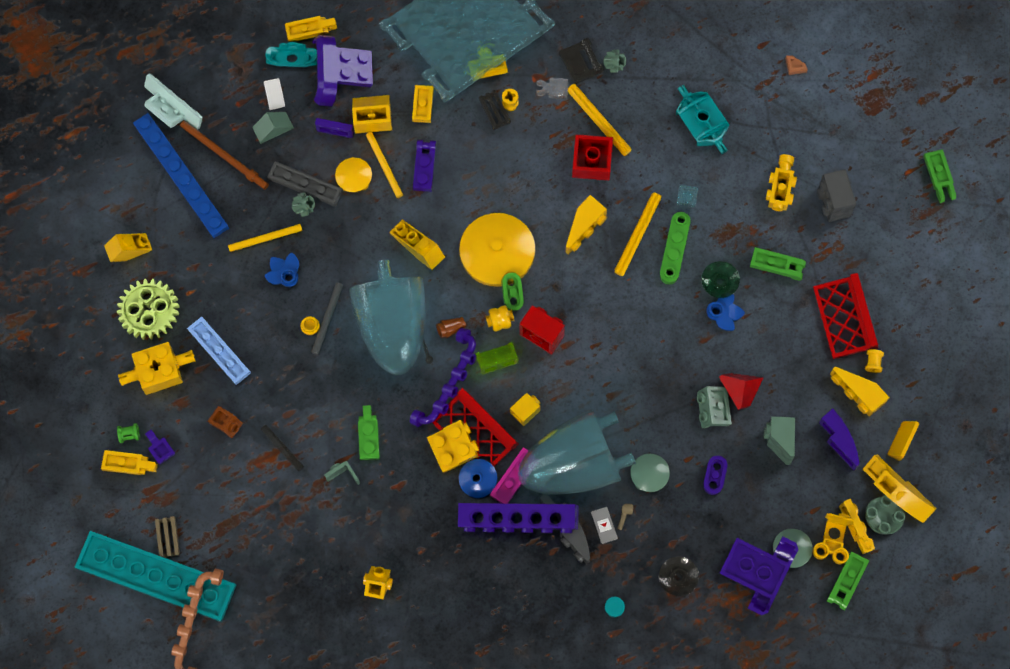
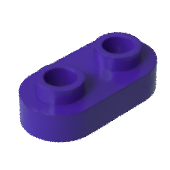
M713 456L707 464L703 488L710 495L719 494L724 485L727 461L722 456ZM719 464L721 468L716 470L713 465ZM715 483L717 487L711 488L709 484Z

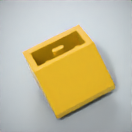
M390 95L353 98L352 113L355 134L392 130Z

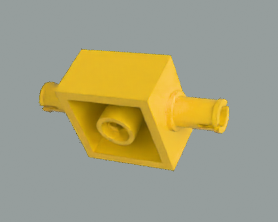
M166 342L132 353L135 364L134 370L118 374V378H120L119 381L122 386L138 380L142 390L148 395L183 383L179 366L196 362L192 350L175 355L170 343Z

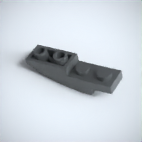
M546 493L540 497L541 504H555ZM559 513L555 514L553 522L558 524L561 521V515ZM578 521V530H573L572 533L560 532L562 537L560 541L565 547H571L575 551L574 556L579 562L582 563L584 561L588 564L590 562L589 547L584 531Z

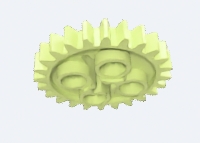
M144 279L143 284L136 281V287L130 284L131 290H124L126 296L119 297L123 303H117V306L121 308V310L117 311V314L121 316L118 320L120 323H123L122 327L127 329L128 334L134 332L135 338L140 334L143 340H145L146 335L152 340L154 334L160 338L161 331L167 334L166 328H173L170 323L177 322L174 316L179 315V312L175 310L180 308L179 304L175 303L178 301V298L173 296L175 293L173 289L169 290L167 284L163 286L162 281H159L157 285L154 279L150 283ZM151 294L149 299H143L144 295ZM160 305H166L164 310H157ZM134 308H139L136 314H131ZM148 319H154L151 325H145V322Z

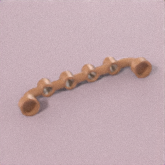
M215 568L213 572L207 571L202 573L197 578L195 586L190 585L187 596L192 598L190 605L185 604L182 616L186 617L184 625L180 624L178 627L177 636L181 637L179 644H174L171 655L176 656L174 662L175 669H184L182 662L187 652V643L192 633V625L197 614L199 599L202 596L203 584L206 580L210 579L211 584L220 586L224 570ZM191 666L188 667V669H197Z

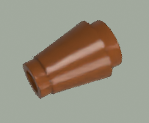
M463 317L440 320V323L436 324L441 338H449L457 333L460 328H466Z

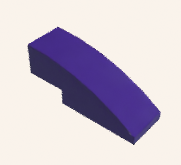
M832 408L821 418L819 424L831 435L827 443L855 470L860 463L854 440L841 417Z

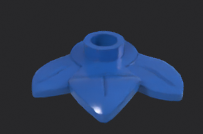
M290 253L286 260L271 257V271L265 274L266 280L274 285L294 286L298 282L297 271L300 266L295 254ZM292 276V280L287 281L286 277Z
M724 294L726 297L721 298L720 296L717 302H712L707 306L706 313L710 319L716 321L719 328L733 331L735 329L733 321L739 320L745 314V311L733 304V294ZM712 310H719V314H714Z

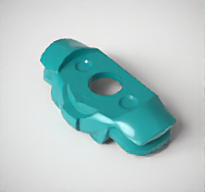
M280 43L279 47L272 46L266 50L267 64L286 67L317 65V50L315 48H306V45L303 43ZM290 55L297 56V60L295 62H289L287 60V57Z

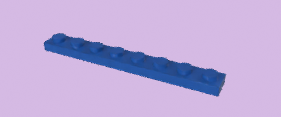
M147 113L134 121L133 124L213 239L228 230L229 227L150 114Z

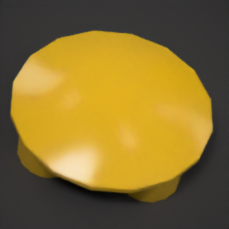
M352 157L345 159L338 165L335 178L343 191L358 192L369 187L372 171L366 161L361 158Z

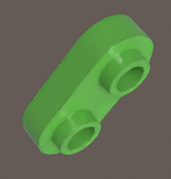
M507 273L501 280L504 305L507 306L508 310L516 311L524 304L521 278L516 273ZM509 279H512L514 282L512 286L508 285ZM511 298L516 299L515 305L510 303Z

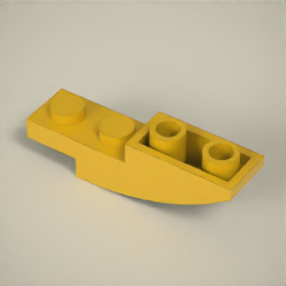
M878 454L874 455L863 468L875 481L873 484L881 492L920 522L924 523L937 509L909 481L905 482Z

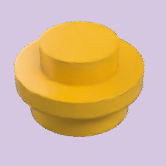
M312 316L304 318L300 325L302 332L306 335H314L320 328L319 321Z

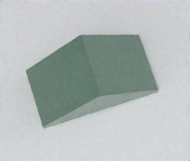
M266 112L252 127L260 144L294 129L286 112Z

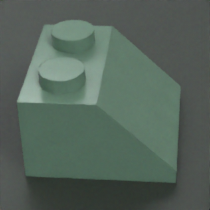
M771 416L770 421L766 422V427H764L763 437L767 439V446L786 465H790L795 456V418Z

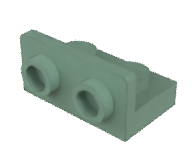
M706 386L697 392V402L699 403L700 411L699 420L702 428L729 426L732 424L728 392L725 387Z

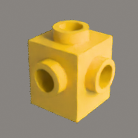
M371 566L369 573H365L363 585H365L364 596L384 600L387 590H391L393 578H390L391 570Z

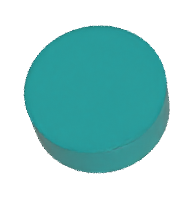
M611 597L606 601L605 612L607 615L616 618L623 614L625 604L621 598Z

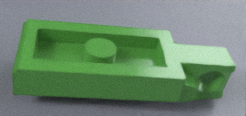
M371 405L363 406V416H359L358 421L360 460L380 459L378 420L376 415L372 416Z

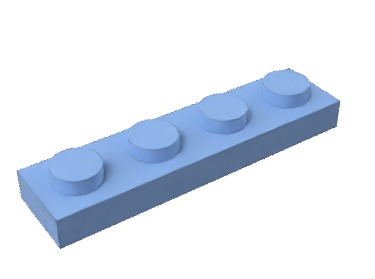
M202 316L187 328L235 385L251 374L248 368Z

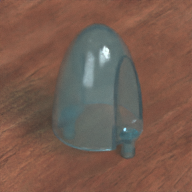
M383 260L377 262L379 270H377L378 280L351 287L349 294L358 329L373 359L386 372L392 375H403L416 363L423 343L426 321L424 281L422 277L394 278L391 273L390 260H385V268Z
M593 409L588 410L564 422L543 436L529 449L519 465L518 479L526 489L536 493L565 495L590 491L621 481L619 470L635 465L636 462L632 452L616 459L611 456L602 431L604 428L619 423L615 411L598 418V416H595Z

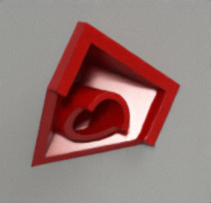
M734 373L719 376L738 410L751 406L764 378Z

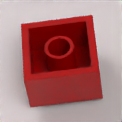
M575 135L572 178L609 181L613 137Z
M532 305L519 324L522 337L551 355L564 338L565 325L563 321L555 316L552 318L547 315V312L539 306L536 308Z

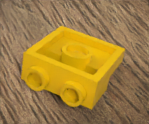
M459 420L427 437L442 473L479 457L477 454L479 447L476 441H472L469 436L471 430L467 422L463 423V421Z

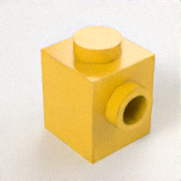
M526 393L510 408V413L525 426L540 412V401L534 395L530 396Z

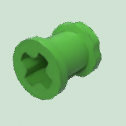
M134 423L133 426L127 427L117 426L119 442L124 443V441L132 439L140 440L138 424Z

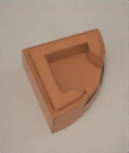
M786 56L789 75L807 73L808 69L804 62L795 58V56Z

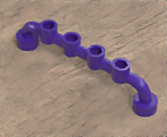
M462 327L457 331L456 341L462 344L468 343V347L461 353L458 366L452 369L449 382L444 384L439 400H436L433 404V411L429 416L425 417L424 412L414 410L410 416V423L412 425L420 427L422 424H430L437 419L440 413L443 415L447 413L449 405L446 401L449 397H456L458 393V388L455 387L457 381H464L466 379L467 371L464 370L466 365H473L476 361V354H474L476 341L471 336L470 330Z

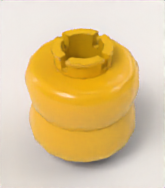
M505 305L489 309V315L486 316L488 328L492 327L495 332L511 328V322L514 321L512 309L508 310Z

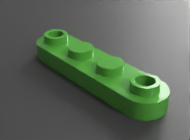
M677 212L672 217L660 270L661 281L669 285L674 284L678 280L688 236L690 217L684 212ZM681 218V219L684 220V222H683V223H679V222H678V219ZM672 271L673 275H667L666 272Z

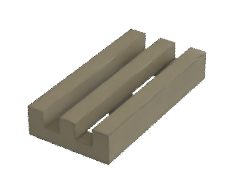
M175 516L160 520L155 519L159 556L164 558L180 556ZM170 522L172 526L175 552L172 553L168 529V523ZM161 524L164 526L166 554H164Z

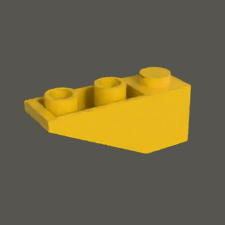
M591 195L577 208L566 244V253L568 255L572 251L575 252L581 246V241L584 238L588 239L593 234L594 228L597 225H602L607 219V209Z
M403 219L389 232L411 254L431 270L445 258L437 243Z
M836 366L830 373L833 382L838 386L840 385L845 390V395L850 400L853 399L858 404V409L869 417L890 398L873 381Z

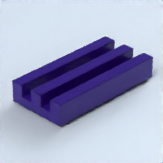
M316 118L315 126L317 132L353 138V125Z

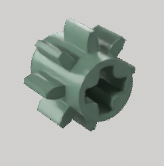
M619 49L606 52L607 55L603 59L606 69H610V73L623 71V67L626 65L624 53L619 54Z
M305 192L293 197L292 209L296 214L301 213V216L304 217L314 212L315 201L311 195L306 196Z

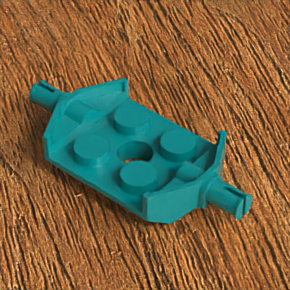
M684 85L678 87L677 90L683 96V100L676 110V115H679L697 141L696 145H715L721 154L726 153L728 149L722 141L729 129V123L707 92L701 91L689 93ZM705 113L708 119L700 120L698 115Z

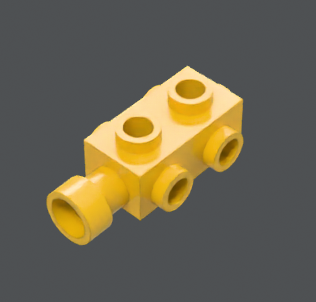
M782 154L779 156L778 162L780 167H776L775 172L770 173L769 183H772L771 190H767L766 200L769 201L768 207L774 211H786L788 205H792L794 194L790 193L791 187L795 188L797 181L794 171L791 170L794 164V157Z

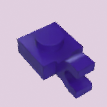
M152 429L145 433L152 443V446L148 449L159 465L175 455V452L164 437L159 440Z

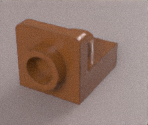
M220 406L217 407L207 421L230 438L234 437L243 424L234 414Z

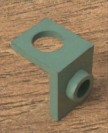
M347 461L333 465L330 471L324 474L329 482L348 470L357 485L360 484L359 479Z

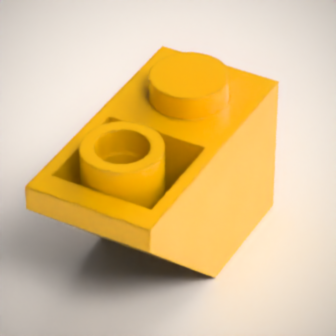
M146 233L116 234L104 245L110 262L128 261L153 250Z

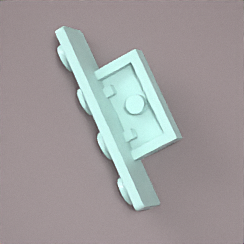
M150 73L146 75L144 87L154 96L146 100L144 106L170 128L185 120L195 129H200L202 116Z

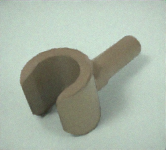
M624 504L622 506L621 519L617 529L622 530L626 514L633 515V504Z

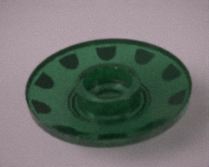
M718 261L711 263L705 268L701 280L703 288L709 295L716 298H726L733 295L738 289L740 276L733 265ZM721 279L724 283L720 285L717 283V280Z

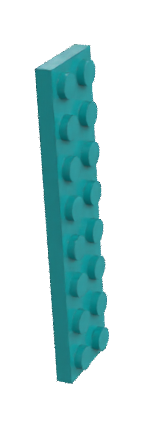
M92 531L89 532L74 567L184 608L185 604L190 605L192 597L187 596L190 585L195 586L197 578L204 573ZM210 579L206 580L203 584L202 596L198 602L197 613L222 622L236 584L223 579L220 586L211 584Z

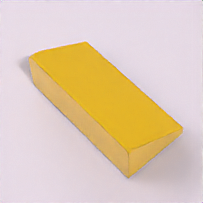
M903 421L887 453L888 456L898 461L904 458L919 426V422Z

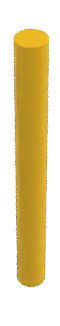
M368 132L366 137L396 198L402 197L403 193L373 133Z
M297 224L229 244L228 248L232 252L300 232L302 227L301 224Z

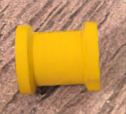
M506 89L502 93L503 108L508 111L516 110L519 105L517 91Z
M876 349L867 350L868 362L867 366H865V371L881 373L883 370L881 360L884 352Z

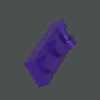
M417 139L413 180L414 191L432 192L436 141L423 142V140ZM423 149H428L429 154H424Z

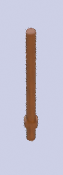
M185 120L181 122L180 127L238 169L250 182H255L264 190L269 186L266 181L259 177L256 171L247 168Z

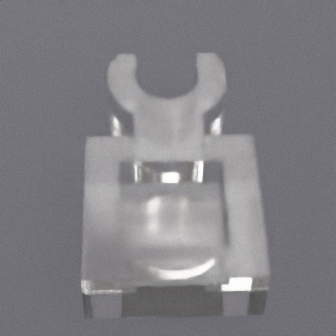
M550 78V83H546L543 80L537 81V86H542L543 89L536 90V95L543 96L549 93V98L568 99V79Z

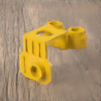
M839 513V515L826 514L827 523L823 540L813 548L815 558L822 560L828 554H831L836 564L846 563L849 553L843 548V539L846 526L854 523V520L850 518L851 516ZM837 528L840 531V537L832 539L829 536V530ZM817 549H822L824 554L819 555ZM842 554L843 560H838L836 555Z

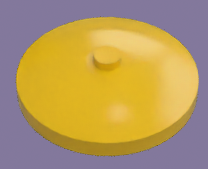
M491 213L477 218L466 228L460 241V258L464 269L473 279L484 285L501 287V280L507 273H516L520 278L526 275L534 261L535 243L529 228L521 220L504 213ZM512 279L508 280V285L514 283Z

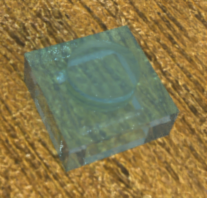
M680 185L676 205L695 207L698 187Z

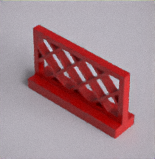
M858 273L851 274L847 278L813 286L833 359L878 349V342ZM848 283L849 291L846 295L837 291L840 284ZM826 288L832 291V293L825 300L819 296L818 290ZM834 293L844 298L839 307L830 302ZM846 300L854 303L851 313L842 309ZM827 305L837 309L832 318L824 313ZM839 311L849 316L844 324L834 320ZM851 317L859 321L860 325L856 331L847 327ZM832 323L842 327L837 336L829 331ZM844 329L854 334L849 342L840 338ZM856 335L864 339L865 346L856 347L852 345ZM837 341L847 345L844 351L835 353L834 346Z
M461 388L457 393L458 395L448 404V411L450 410V413L445 415L440 413L432 423L441 431L444 427H441L438 421L443 416H450V424L453 423V416H464L463 423L467 422V416H475L477 418V427H470V430H477V440H475L479 447V451H477L479 457L477 459H480V457H490V463L495 467L519 443L464 388ZM458 401L464 405V413H453V406ZM488 429L491 432V439L480 440V430ZM480 443H490V454H480ZM493 443H502L506 449L501 454H493Z

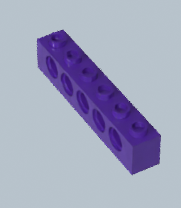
M458 503V527L464 528V532H475V528H483V532H495V529H502V532L513 533L514 529H522V533H533V529H541V533H553V529L561 530V533H572L573 530H578L579 506L575 504ZM478 513L483 514V520L480 523L476 522V515ZM498 513H501L503 516L500 523L495 522V516ZM521 513L522 521L516 524L514 517L516 514ZM540 513L542 520L540 523L535 524L533 518L536 514ZM559 513L561 521L558 524H554L553 516Z

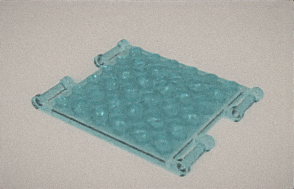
M414 0L388 19H383L379 23L380 28L390 35L401 52L413 45L432 67L423 71L421 76L428 80L436 89L443 102H447L483 77L487 71L506 61L555 25L554 20L548 18L539 8L536 0H526L522 5L517 0ZM531 9L544 24L539 26L527 11ZM395 24L407 39L402 40L391 26ZM438 74L450 90H445L434 76Z

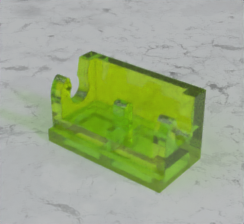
M512 342L489 351L475 353L482 375L518 364V357Z

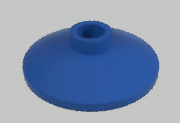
M474 459L467 462L459 473L461 489L473 498L488 496L497 485L498 477L494 466L483 459ZM476 474L480 476V480L478 482L474 481V476Z

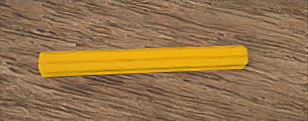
M576 84L569 86L568 93L607 137H613V144L623 156L628 155L631 152V147Z
M655 192L651 194L615 268V274L624 276L661 200V195Z

